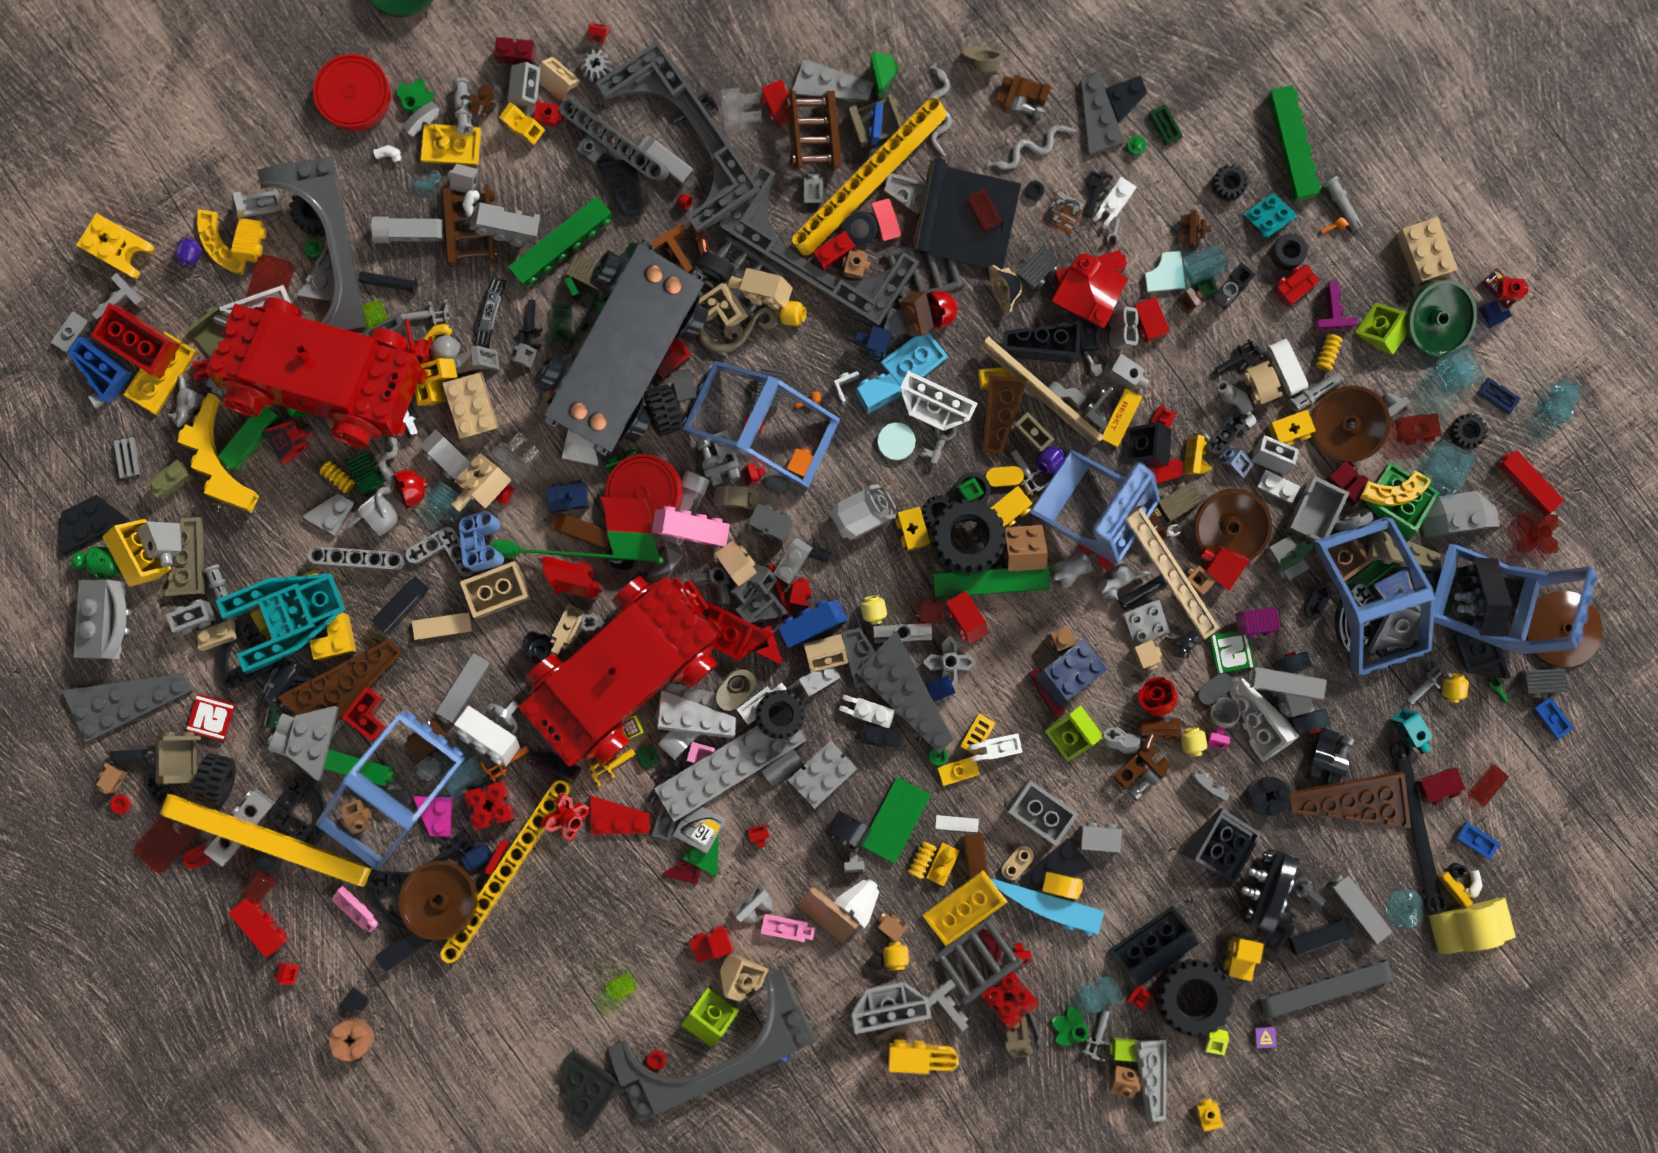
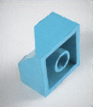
M881 374L870 381L866 379L860 382L856 395L866 413L869 414L899 398L902 389L891 374Z

